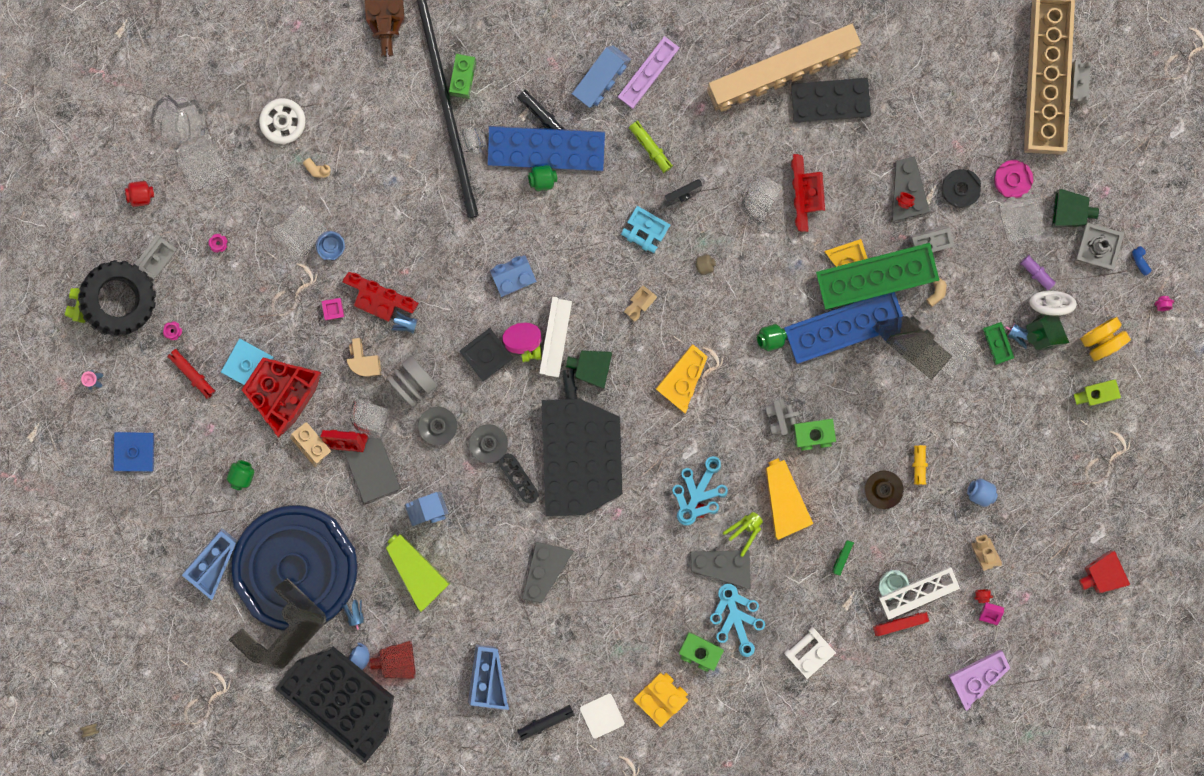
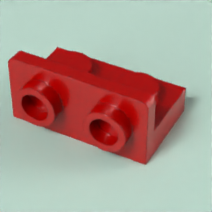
M334 429L330 431L322 430L320 436L329 449L363 452L368 439L367 434L343 432Z

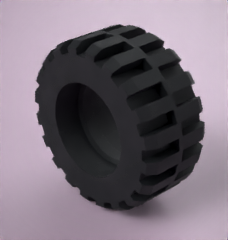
M117 260L100 264L84 278L78 294L79 310L83 313V319L85 322L88 321L91 328L97 329L104 335L125 336L140 329L150 319L156 304L154 302L156 291H153L152 286L154 284L152 280L149 281L147 278L148 274L145 271L139 270V266L128 264L129 262L127 261L117 262ZM110 281H122L132 288L135 294V305L127 315L121 317L111 316L101 308L98 300L99 292L102 286Z

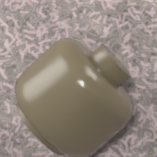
M708 254L697 257L695 261L697 271L701 275L714 272V266H716L715 259H712Z

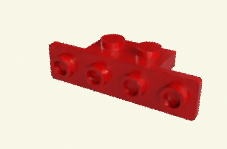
M793 154L791 167L794 171V179L792 185L796 196L794 198V207L797 211L795 225L798 231L808 232L807 213L825 211L823 172L805 174L803 155Z
M348 272L342 281L359 290L354 304L355 307L388 322L392 318L395 307L413 313L419 304L411 297L400 295L393 289L380 286L377 282L369 281L358 273Z

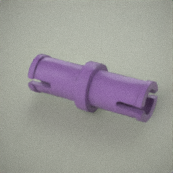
M1030 255L1020 262L1032 275L1031 277L1036 279L1047 291L1056 284L1044 271L1045 268L1043 266L1040 267Z

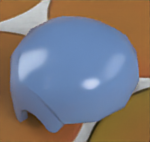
M334 231L322 233L318 236L315 243L317 253L324 260H336L343 254L345 249L344 239L339 233Z
M357 643L358 646L352 650L349 660L363 670L369 662L370 653L364 644Z

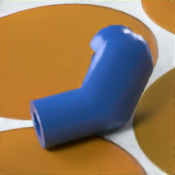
M1138 246L1136 249H1133L1132 256L1136 266L1145 276L1152 269L1142 257L1146 254L1145 249Z

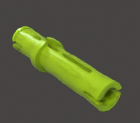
M637 120L629 126V130L650 155L651 161L654 160L663 174L669 171L673 165L663 154L662 148L655 144L640 122Z

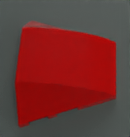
M263 357L242 388V391L279 438L296 422L317 389L322 372Z

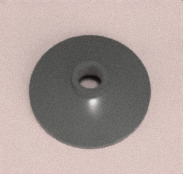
M444 407L429 408L419 419V433L429 444L444 445L450 442L456 434V418L451 411ZM438 422L442 424L440 430L435 429V424Z
M486 424L479 426L473 431L469 440V448L477 460L484 463H493L505 455L508 448V439L501 428ZM488 440H491L493 443L490 448L485 445Z

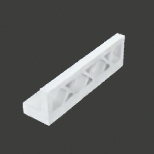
M552 297L540 375L559 378L572 301Z
M947 567L879 597V600L883 607V613L889 620L956 591L960 587L952 568ZM949 573L951 579L939 583L941 576ZM930 582L934 584L933 587L921 591L924 583ZM913 590L916 592L915 595L903 599L906 591ZM892 597L898 599V602L889 606L886 605L885 600Z

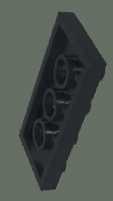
M868 78L791 84L794 123L871 117Z

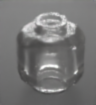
M476 126L462 129V133L459 135L463 151L471 153L472 156L482 153V149L487 145L483 130Z

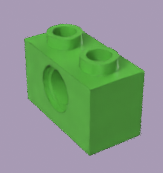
M456 54L449 89L451 96L470 99L476 66L475 57Z
M833 419L793 424L796 447H801V451L813 449L812 445L820 444V448L832 446L831 442H836ZM813 429L817 430L820 434L819 439L816 441L810 438V432Z
M688 631L678 653L682 655L680 659L688 663L694 661L699 664L698 667L709 672L710 669L715 670L724 649ZM697 648L705 649L706 654L704 657L697 658L695 656Z

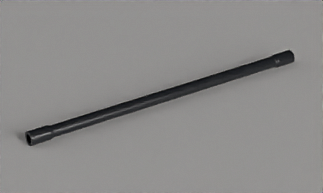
M417 0L464 196L468 219L479 216L478 209L472 193L427 1Z

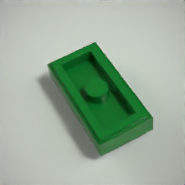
M1002 322L982 328L995 365L1014 359Z

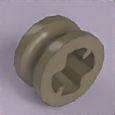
M97 723L81 727L80 730L83 731L82 738L99 733V730H96Z

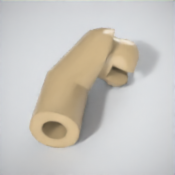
M311 158L303 162V165L313 177L325 178L330 175L331 168L326 164L324 166H316Z

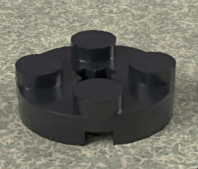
M956 169L944 179L941 187L943 197L950 205L956 208L969 207L980 196L981 181L970 170ZM958 184L966 185L965 193L957 191Z

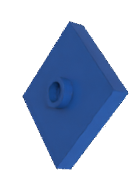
M114 432L113 471H154V433Z

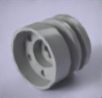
M409 356L401 363L406 371L402 374L399 370L395 369L394 372L399 378L395 380L391 374L386 378L389 380L391 388L404 402L415 407L417 404L412 397L415 395L420 401L423 399L419 390L422 389L429 394L438 385L412 356Z

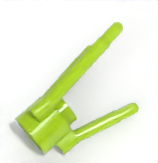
M751 512L748 516L745 515L740 521L725 530L723 535L728 534L740 525L743 526L729 537V541H732L745 529L748 532L753 531L740 554L743 557L756 535L761 531L759 526L763 521L758 514Z

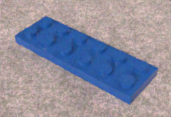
M489 126L488 165L512 167L549 165L554 169L603 171L605 131Z
M893 292L855 302L784 327V330L786 331L795 362L799 364L907 325L896 294Z

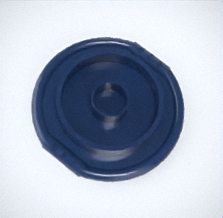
M302 505L274 508L253 520L238 539L231 563L233 588L252 617L263 624L290 632L314 629L334 618L343 609L342 605H346L350 599L357 579L356 549L337 520L323 511Z

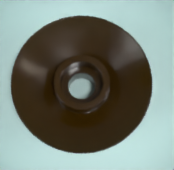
M882 470L875 472L866 481L865 496L869 503L876 508H893L903 497V483L891 471ZM882 486H885L887 489L884 494L880 492Z

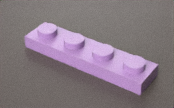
M664 36L618 95V99L633 110L680 47Z

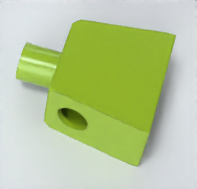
M1116 379L1083 387V392L1073 394L1076 405L1088 403V406L1121 398ZM1098 391L1099 396L1092 398L1091 393Z

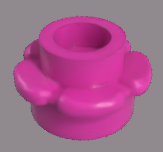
M214 234L209 239L208 245L213 252L218 253L219 251L223 252L226 250L228 241L225 236Z
M1161 296L1155 302V306H1157L1158 311H1168L1173 309L1172 304L1174 300L1170 299L1169 296Z
M174 321L166 323L163 327L164 337L169 338L171 341L177 340L178 336L182 334V328L179 327V323Z

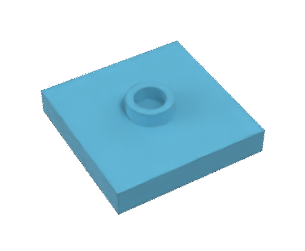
M239 338L221 373L245 385L263 357L272 360L274 357Z

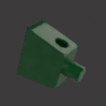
M1059 189L1055 192L1051 228L1085 226L1087 218L1098 219L1099 208L1089 207L1090 198L1087 196Z
M1040 314L1026 325L1028 331L1027 340L1034 345L1037 351L1054 349L1069 343L1059 316Z
M581 351L579 358L568 356L566 368L577 370L575 378L605 389L612 352Z

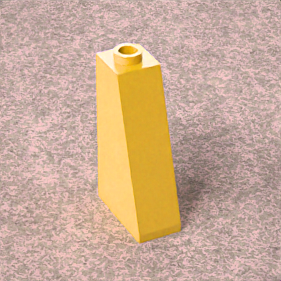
M777 458L768 462L769 466L765 470L774 535L776 540H779L812 525L813 522L785 460L780 461Z

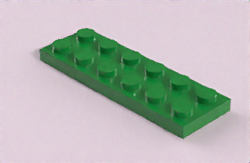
M930 243L816 272L825 310L940 281Z

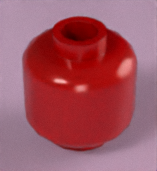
M146 181L131 182L127 188H124L126 202L130 203L132 207L149 205L151 198H154L153 187L148 186Z

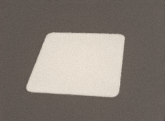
M607 694L580 707V711L593 738H598L625 724L611 694Z

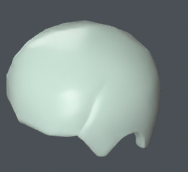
M899 570L887 571L880 578L879 591L882 596L909 585V580Z

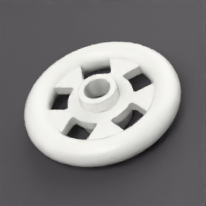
M275 99L269 102L261 111L259 118L260 129L263 135L271 142L277 144L291 143L300 137L305 128L304 112L296 102L290 99ZM284 106L291 108L290 114L282 112ZM275 109L278 113L271 118L269 113ZM282 118L286 119V123L284 125H280L279 123L280 119ZM292 118H298L297 126H291ZM271 123L276 128L274 132H271L268 128V125ZM289 129L290 135L282 137L281 131Z
M1041 291L1034 294L1029 300L1032 309L1052 316L1069 314L1077 306L1076 300L1072 296L1059 291Z

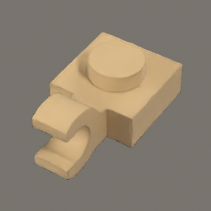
M642 285L630 299L633 303L624 312L633 321H636L640 317L641 309L645 312L657 296Z

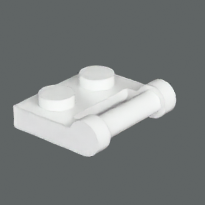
M813 627L808 630L809 633L795 646L784 652L807 679L836 654ZM815 638L818 642L801 658L797 659L795 655Z

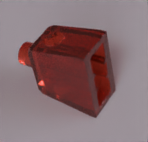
M412 640L380 649V657L370 658L371 670L382 669L383 677L415 678L416 670Z

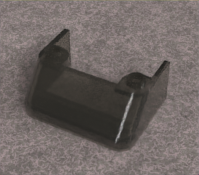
M913 315L910 318L903 316L877 321L872 328L893 349L930 380L952 358L950 353L933 340L936 337L928 329L923 330L919 326L921 322Z
M288 578L274 588V591L288 603L282 610V616L289 624L275 642L266 649L243 628L229 639L253 663L283 669L326 622V616L323 611Z

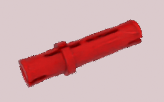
M177 349L167 356L192 382L191 385L196 387L206 399H209L212 393L216 392L205 380V376L203 374L200 375Z

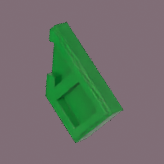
M846 540L832 568V573L841 575L854 542Z

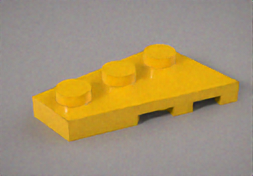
M861 239L824 251L835 267L868 259Z
M691 344L655 388L685 414L708 357L693 344Z

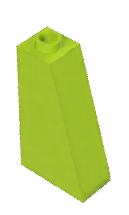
M395 534L387 541L389 545L386 549L416 606L422 612L450 583L402 534L399 536Z

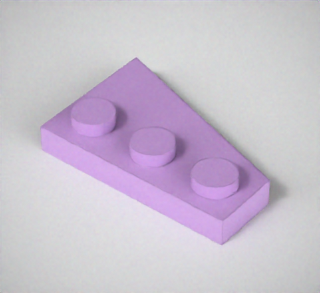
M1000 649L948 675L964 709L967 711L976 699L982 697L984 692L1010 669V666L1003 651Z

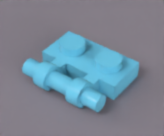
M637 206L627 222L633 226L632 231L624 228L621 235L626 237L627 241L631 243L633 241L640 245L641 249L655 253L658 247L652 244L653 239L661 242L670 224ZM639 230L649 235L646 240L636 235Z

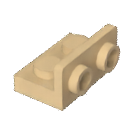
M307 422L290 436V439L314 467L319 465L322 459L331 452Z

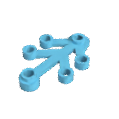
M712 456L706 460L705 466L707 470L697 489L693 480V471L690 468L682 470V478L686 481L691 496L688 506L684 498L683 486L675 485L672 490L680 506L677 512V519L682 525L689 526L693 524L698 516L718 513L719 505L714 501L704 507L696 508L698 502L717 496L723 498L728 494V489L725 485H719L715 489L704 492L713 474L721 469L719 458ZM714 463L717 465V467L715 469L710 468V465ZM690 472L691 475L689 477H685L684 473ZM680 488L682 492L680 494H676L675 490ZM721 488L726 490L723 494H720L718 491ZM711 505H715L717 507L714 511L710 510L709 508ZM684 514H690L689 519H684L683 516Z
M724 584L718 591L721 600L715 612L711 614L710 620L713 624H719L722 621L721 614L727 604L730 613L721 631L717 633L716 638L720 643H725L728 640V633L734 623L741 643L739 645V652L742 656L749 657L754 653L755 648L748 641L741 620L753 625L756 630H763L765 622L760 618L756 619L738 610L735 601L747 606L751 612L757 611L759 604L755 600H749L739 595L734 585ZM726 590H731L732 595L730 597L725 596ZM755 602L756 608L750 609V603ZM714 615H719L720 619L718 622L712 620ZM757 621H762L763 625L761 628L756 627ZM724 633L726 635L725 640H720L719 634ZM745 646H750L751 650L750 652L745 653L743 651V648Z

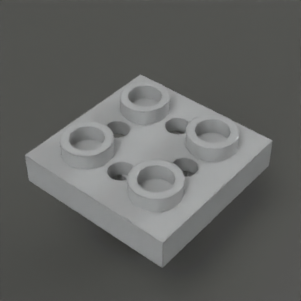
M1087 222L1075 260L1113 271L1124 233Z

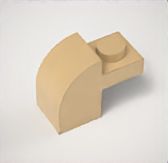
M352 339V344H349L350 354L354 355V358L347 359L350 369L363 377L381 376L380 357L378 355L364 357L362 339Z

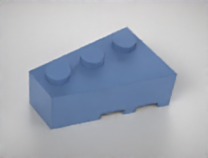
M614 45L606 47L572 94L589 108L595 105L598 106L604 99L603 94L606 91H610L616 83L615 79L623 74L631 59Z
M435 492L405 504L412 526L431 520V523L446 519L445 515L449 514L441 492Z
M221 528L185 569L182 576L212 600L237 540Z
M476 645L468 703L471 706L509 710L498 649L493 646Z

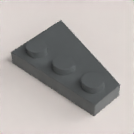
M915 156L896 161L892 222L929 213L930 209ZM901 192L913 195L915 197L913 207H909V209L900 207L896 197Z
M536 542L523 599L542 603L574 550Z
M742 550L691 552L692 572L751 589L749 550L746 551L743 557L740 556Z

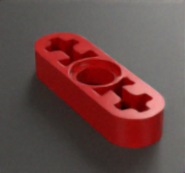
M926 611L875 625L873 630L875 636H881L924 624L930 620Z

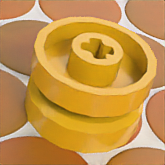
M1117 316L1102 323L1080 338L1084 347L1098 344L1089 352L1094 362L1115 353L1131 341L1127 331L1113 334L1122 326Z

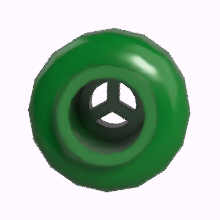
M549 165L533 167L531 172L528 173L530 188H534L537 192L551 190L554 187V182H557L556 171H552Z
M777 324L762 327L756 337L757 343L761 349L768 352L780 349L784 346L787 339L786 331Z
M238 460L231 464L226 478L228 483L231 484V488L242 490V488L250 487L255 473L252 464L243 460Z

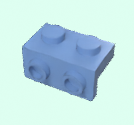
M525 255L514 257L510 262L498 264L490 270L501 297L537 282Z

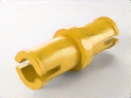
M925 445L914 446V463H912V467H914V485H926V467H928V463H926Z

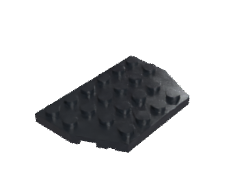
M581 398L542 400L545 515H585L622 495L620 416Z
M334 646L297 660L275 688L364 763L368 761L389 735L394 696Z

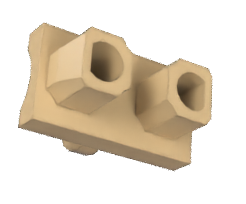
M987 535L976 537V542L971 545L983 571L992 569L993 566H1002V561L991 539H988Z

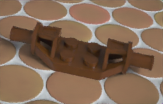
M364 0L366 22L373 32L372 38L379 39L381 42V57H387V51L389 57L394 56L392 39L399 37V31L405 20L404 0ZM392 22H394V23H393V31H391V24H392Z

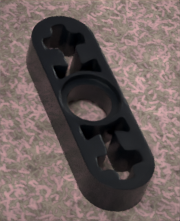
M509 453L505 454L499 460L501 469L524 502H535L538 498L536 487L515 456ZM505 457L513 459L511 464L514 468L516 465L519 467L511 475L508 474V471H511L509 466H503ZM522 473L524 475L523 483L516 484L513 481L514 474ZM527 481L530 484L526 486L528 490H534L535 492L532 500L524 497L526 495L524 489L521 491L518 489V487L524 486Z

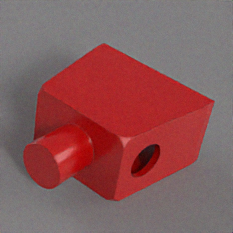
M1113 550L1107 551L1085 567L1088 576L1079 580L1083 590L1093 587L1097 593L1130 585L1117 554Z

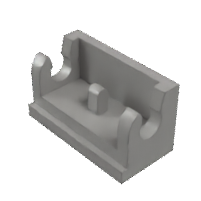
M1075 60L1072 63L1071 103L1088 104L1091 62L1081 63V61Z
M947 226L908 235L913 247L930 243L932 252L954 247L951 230Z
M156 235L135 265L139 266V270L145 271L148 274L147 276L155 280L178 249L161 236Z

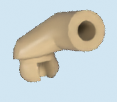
M939 278L940 281L933 282L935 293L926 299L931 307L945 297L947 284L941 278Z

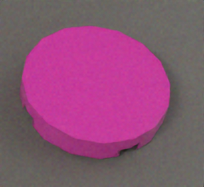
M1009 160L1001 164L994 176V183L998 192L1010 199L1020 198L1027 194L1034 181L1030 167L1018 160Z
M517 323L510 326L503 334L505 348L516 354H524V351L528 350L531 352L542 341L540 329L532 323Z

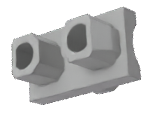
M784 399L773 401L774 404L765 407L768 417L777 415L779 421L778 423L770 424L772 434L786 435L792 433L791 425L796 424L794 416L800 415L799 411L793 412L792 405L785 406Z

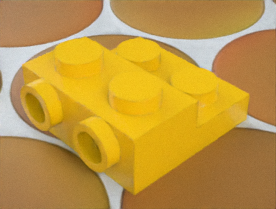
M661 672L633 699L660 727L688 702L686 698L687 692L680 686L677 689L672 684L673 678L668 673L663 675Z

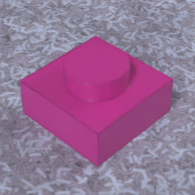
M341 298L322 301L325 321L345 317Z
M985 602L980 612L979 620L998 625L1004 614V607Z

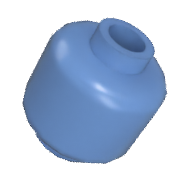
M984 479L972 481L967 489L969 499L982 507L993 504L998 496L996 486Z

